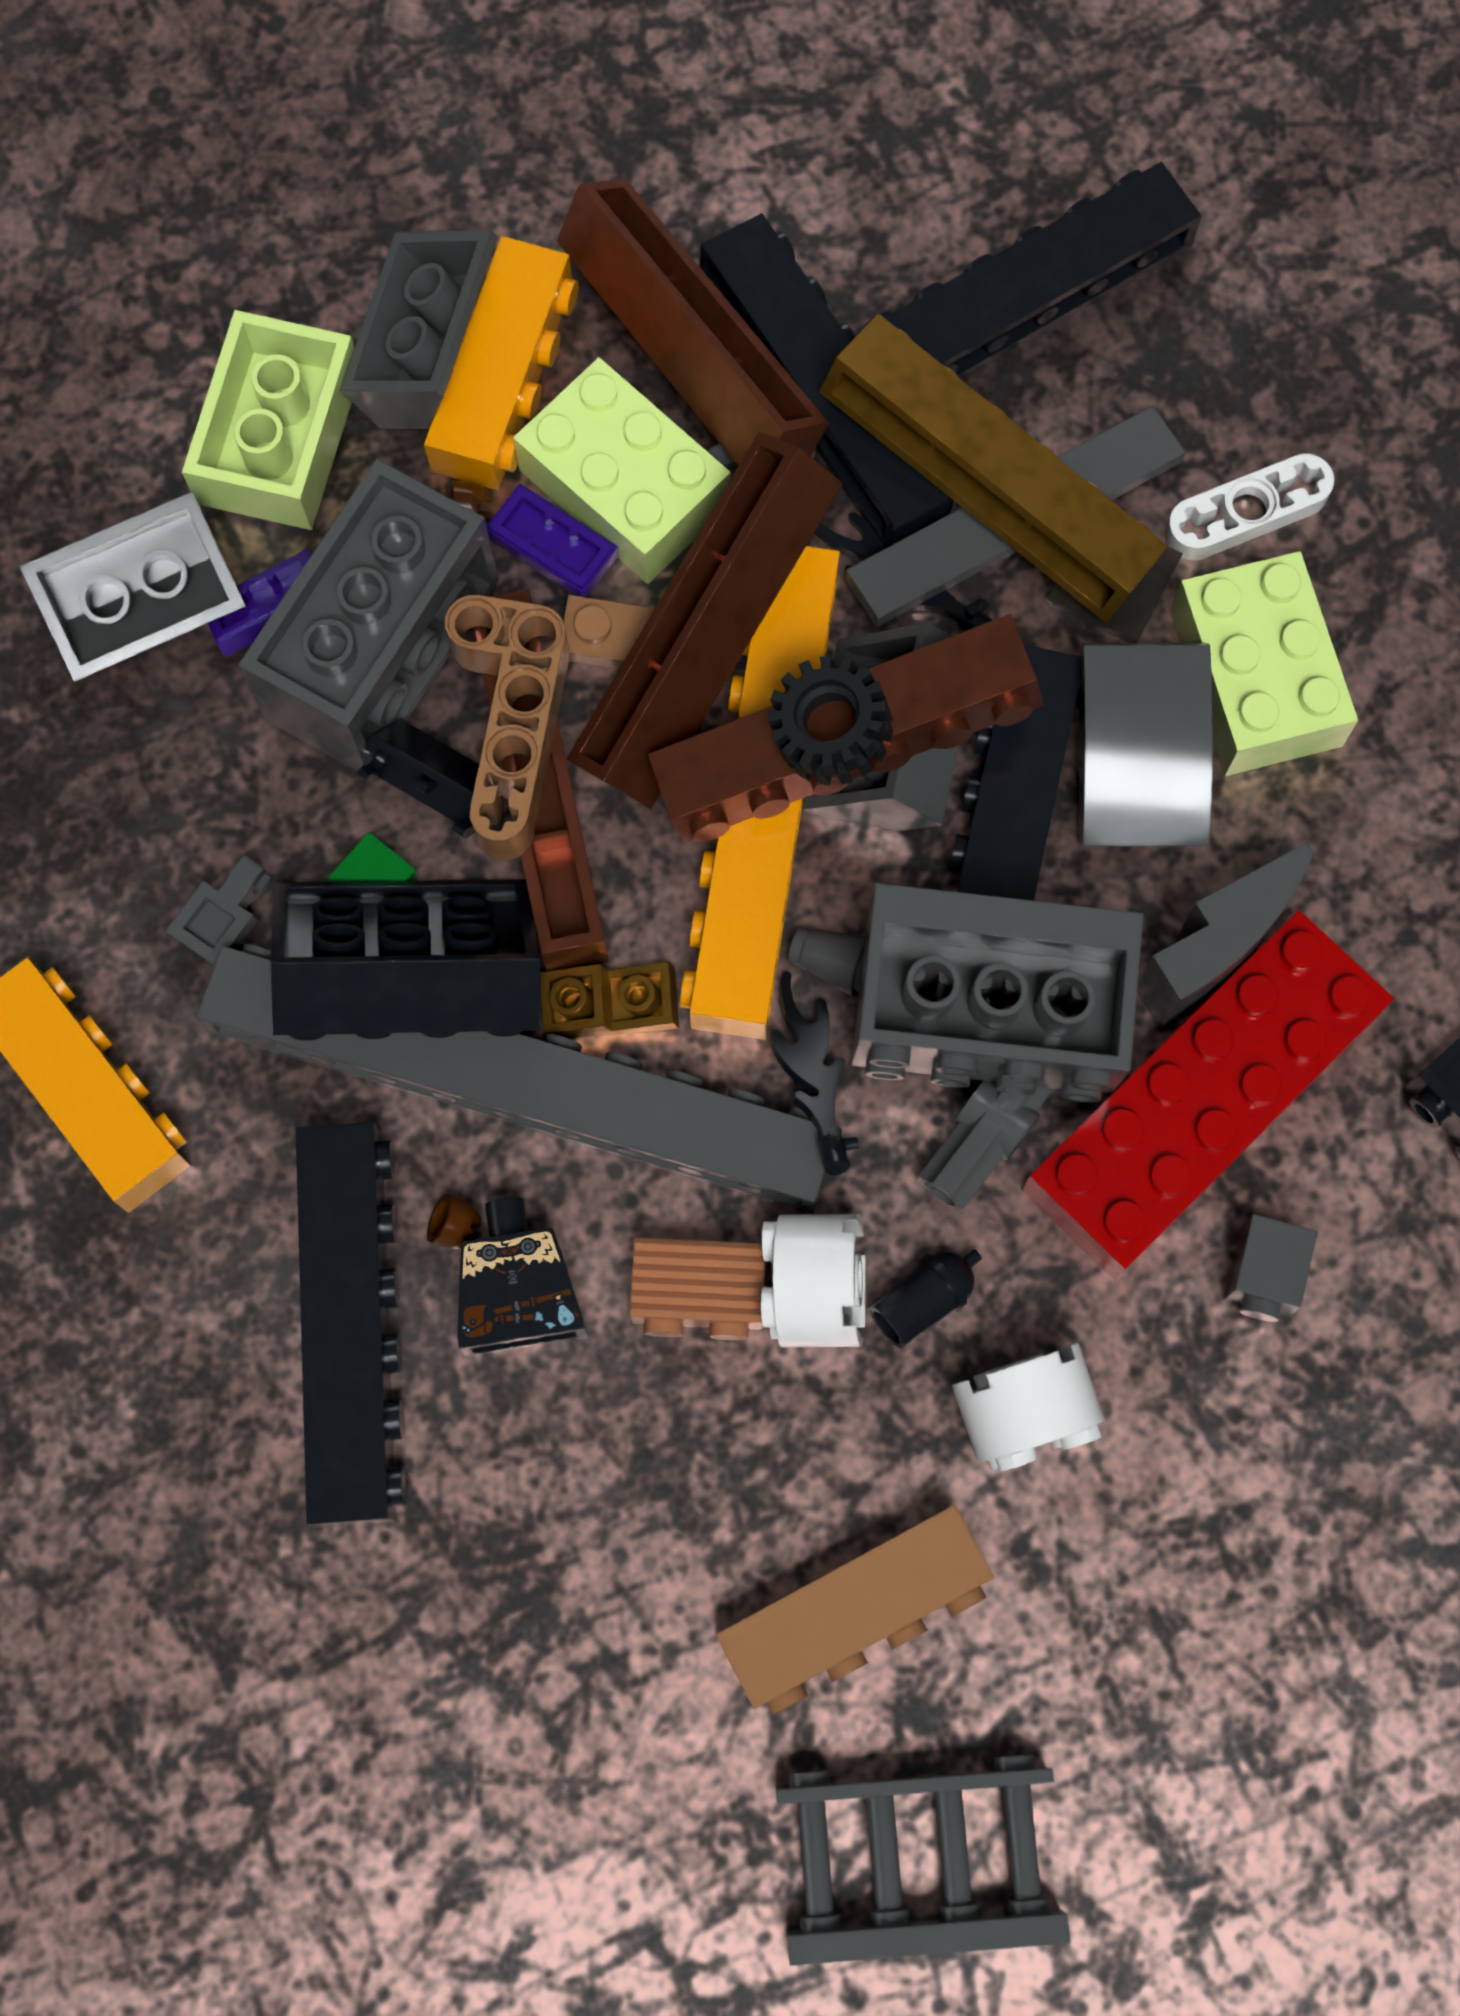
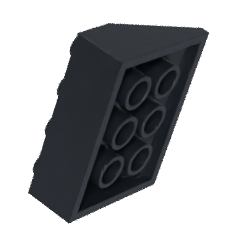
M526 879L274 882L271 944L273 1035H289L297 1040L310 1041L322 1038L326 1034H356L365 1039H381L388 1037L392 1033H422L432 1038H446L455 1035L457 1032L487 1031L495 1036L509 1037L518 1035L522 1031L539 1030L540 953Z

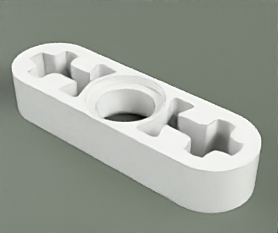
M1299 454L1185 499L1175 506L1170 515L1165 531L1166 543L1169 549L1178 557L1197 561L1314 515L1324 507L1333 489V471L1322 458L1313 454ZM1296 476H1300L1304 483L1312 481L1316 483L1312 495H1309L1304 488H1298L1286 493L1280 506L1279 494L1291 489ZM1241 495L1256 496L1265 505L1266 514L1257 520L1244 519L1235 512L1233 500ZM1219 507L1221 520L1207 526L1203 539H1198L1194 532L1186 534L1182 532L1188 519H1191L1195 526H1202L1212 522Z

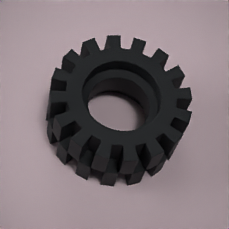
M821 656L820 669L813 670L809 660L798 665L803 676L796 680L788 672L781 679L785 692L782 693L774 689L770 701L775 710H768V722L773 730L770 732L785 762L791 769L795 767L800 777L809 781L813 774L819 785L831 786V776L838 775L843 785L853 782L850 771L859 768L863 777L873 770L869 762L872 756L882 761L887 753L883 741H892L893 729L889 721H893L883 690L878 680H874L870 670L864 665L857 670L854 661L849 658L842 657L840 666H835L832 656ZM831 701H842L849 704L855 710V720L852 728L845 735L832 741H820L813 738L807 732L808 718L817 707Z

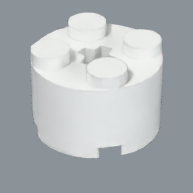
M860 1214L779 1215L777 1222L763 1223L762 1253L764 1261H771L773 1287L762 1288L761 1319L763 1327H770L771 1339H778L780 1347H862L863 1338L857 1327H865L866 1257L865 1255L855 1254V1237H864Z
M1079 1342L1060 1347L1063 1361L1059 1351L1047 1355L1041 1353L973 1376L977 1387L973 1391L969 1380L952 1384L977 1462L988 1461L991 1470L999 1469V1472L1037 1460L1038 1457L1034 1448L1036 1446L1051 1442L1053 1449L1062 1447L1063 1450L1102 1437L1097 1424L1105 1421V1417Z

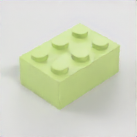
M234 310L182 469L185 481L190 491L194 493L199 505L307 530L313 529L352 403L340 392L355 348L351 335Z
M600 357L513 437L519 470L570 516L617 545L619 548L618 559L646 584H649L697 538L731 480V472Z
M1301 551L1181 580L1171 607V613L1181 643L1210 644L1213 742L1224 776L1343 747L1359 720Z

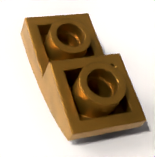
M669 962L607 970L601 964L540 972L544 1035L554 1034L562 1037L604 1036L679 1029L675 967Z

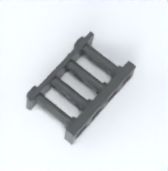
M1034 1754L993 1757L994 1771L832 1784H830L829 1770L789 1773V1787L776 1788L777 1804L798 1803L806 1916L800 1917L801 1929L787 1930L789 1965L1071 1944L1068 1914L1061 1909L1050 1910L1049 1898L1041 1897L1030 1785L1054 1783L1053 1768L1035 1767ZM1003 1787L1014 1899L1007 1901L1008 1913L981 1915L980 1904L972 1903L962 1790ZM935 1792L945 1905L938 1906L939 1918L911 1921L910 1908H903L893 1795ZM866 1798L876 1910L869 1912L870 1924L842 1926L841 1914H834L825 1801Z

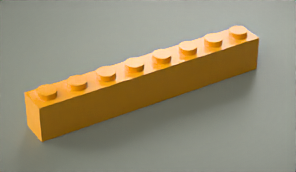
M806 546L742 654L748 656L745 676L733 675L728 712L738 713V719L773 706L770 699L774 689L782 693L785 692L781 679L788 672L796 680L803 676L798 666L799 664L809 660L813 670L821 668L820 657L826 656L838 580L840 551ZM804 798L791 802L785 811L776 816L764 819L752 817L731 825L724 835L718 837L716 851H704L699 887L708 888L710 891L706 911H694L690 935V947L699 948L700 952L697 970H685L680 995V1008L690 1009L691 1029L766 1040Z

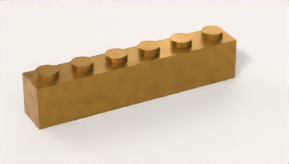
M879 313L836 357L819 390V393L1105 623H1107L1168 547L1146 525L1136 521L1105 496L1096 485L1085 480L1060 460L1049 447L1039 443L1009 419L1000 408L989 403L963 382L953 370L943 366L913 342L908 334L896 328Z

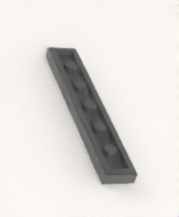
M1151 406L1059 455L1058 458L1085 480L1096 485L1112 501L1182 463L1186 452L1155 407ZM960 508L846 569L845 580L875 626L878 627L1017 551L964 508Z

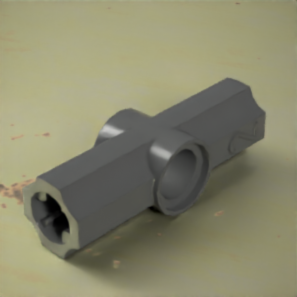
M983 1081L955 1119L954 1123L957 1126L923 1167L917 1181L944 1205L962 1213L1002 1158L1007 1161L1039 1119L1040 1114L1037 1112L1056 1089L1036 1087L1035 1094L1014 1095L997 1091L996 1082Z

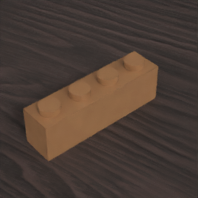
M953 1505L716 1634V1637L753 1709L766 1703L773 1716L807 1697L808 1694L802 1683L816 1675L827 1671L833 1683L868 1663L862 1650L886 1638L893 1650L926 1632L927 1628L921 1618L945 1605L950 1616L953 1617L986 1599L987 1597L981 1585L995 1577L956 1505Z

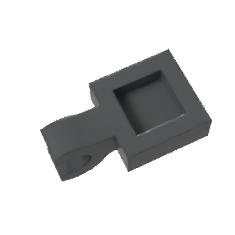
M244 855L236 863L219 890L202 881L165 931L172 938L215 967L222 946L237 950L257 924L258 920L245 908L261 897L273 878L265 873L266 870Z

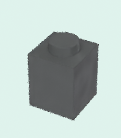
M1253 1214L1241 1226L1224 1300L1241 1304L1240 1313L1262 1321L1278 1322L1280 1315L1288 1317L1301 1308L1318 1231Z

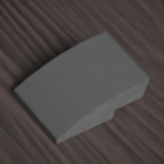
M1082 643L1077 766L1080 771L1077 833L1082 845L1209 846L1213 754L1210 644Z
M1308 842L1196 902L1176 938L1177 943L1152 956L1138 983L1137 994L1161 1032L1203 1005L1258 949L1305 875L1314 855V851Z

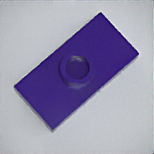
M521 483L518 484L487 524L490 541L575 596L588 597L619 557L617 545Z
M309 549L237 585L246 607L208 623L215 642L225 657L254 642L311 557L312 553Z

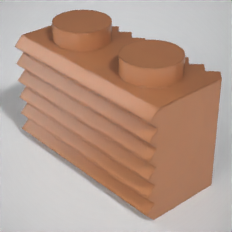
M635 1237L630 1304L632 1323L644 1324L643 1334L649 1336L681 1337L683 1336V1326L710 1327L709 1337L713 1339L747 1340L749 1338V1329L762 1330L761 1292L765 1282V1261L763 1259L762 1244Z

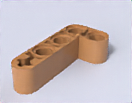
M467 595L457 599L449 607L445 616V630L451 651L456 662L464 669L498 676L470 806V820L478 844L483 852L497 860H512L521 856L530 847L533 840L569 664V646L562 618L552 608L489 596ZM475 626H483L491 630L485 639L478 642H469L462 639L463 634ZM537 636H545L554 641L548 649L541 652H532L524 648L530 639ZM533 694L542 699L541 704L531 711L521 712L511 707L513 702L523 695ZM511 754H523L530 758L529 764L517 772H507L499 768L500 762ZM501 797L507 798L512 821L505 822L502 831H493L491 825H498L502 818L504 805Z

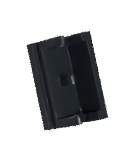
M402 719L370 734L365 749L374 753L375 756L368 765H363L357 771L358 777L369 783L381 778L456 822L452 828L454 833L463 838L474 834L470 820V806L479 768L478 763Z

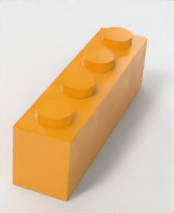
M505 236L500 237L467 326L444 397L435 413L424 443L431 472L465 482L477 483L483 487L499 491L505 472H514L516 470L518 461L513 437L521 431L525 418L532 420L537 413L542 393V386L538 384L544 366L551 368L556 360L560 345V332H557L562 314L567 316L572 314L578 296L579 282L572 279L569 254Z
M27 957L0 977V1052L111 1199L129 1213L191 1166L178 1150L187 1143V1140L165 1112L154 1118L141 1100L150 1094L149 1090L127 1063L118 1070L104 1053L113 1043L90 1015L81 1021L67 1005V1003L76 998V995L55 968L51 967L43 973Z

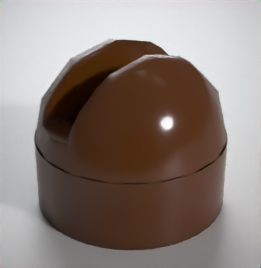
M452 481L450 499L485 517L487 524L492 517V513L477 510L478 503L493 502V498L488 490L477 483Z
M448 1193L444 1194L435 1205L429 1219L427 1240L446 1249L461 1250L463 1242L475 1240L478 1237V1234L470 1229V1227H479L482 1224V1218L477 1208L464 1199Z

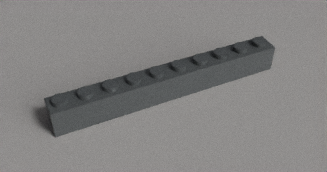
M245 944L242 951L222 946L196 1016L209 1033L811 1214H814L826 1173L817 1143L820 1136L812 1121L800 1108L792 1107L789 1114L764 1107L766 1100L751 1092L729 1089L726 1096L703 1089L704 1082L687 1073L670 1070L667 1072L666 1078L642 1071L643 1064L640 1061L623 1054L607 1052L605 1059L581 1053L582 1046L579 1043L559 1035L546 1034L544 1041L521 1034L500 1037L489 1034L487 1031L457 1032L455 1035L446 1038H432L422 1033H392L388 1037L381 1039H365L356 1034H326L322 1038L310 1041L297 1040L289 1035H273L271 951L256 945Z

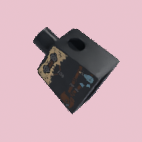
M521 1197L501 1198L487 1202L485 1209L489 1237L469 1240L461 1244L458 1346L461 1352L468 1357L588 1337L587 1327L554 1229L543 1228L528 1231L524 1199Z

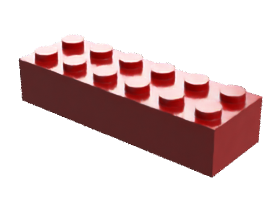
M1298 910L1029 1176L1022 1191L1116 1281L1379 1017L1395 998Z

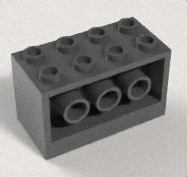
M376 459L238 664L265 720L355 771H358L363 765H368L375 756L374 753L365 749L370 734L400 719L407 722L452 651L445 630V616L449 607L457 599L467 595L488 596L499 580L485 517Z
M876 883L867 914L851 1066L866 1067V1076L882 1080L904 1079L905 1072L929 1074L931 1075V1083L944 1087H969L970 1079L996 1082V1090L1007 1094L1032 1095L1035 1094L1036 1087L1062 1089L1061 1097L1070 1101H1101V1094L1110 1095L1131 1071L1144 913ZM919 991L932 993L938 998L937 1002L924 1000L922 996L918 995ZM984 998L994 999L1004 1008L995 1009L989 1006L984 1001ZM1050 1005L1061 1008L1068 1017L1057 1014Z

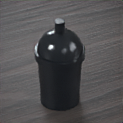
M975 1249L963 1258L959 1254L950 1251H939L933 1255L925 1254L917 1261V1266L882 1298L870 1306L869 1310L873 1320L882 1333L895 1346L903 1349L954 1311L959 1312L967 1306V1299L972 1295L975 1286L974 1273L971 1268L982 1260L981 1255Z

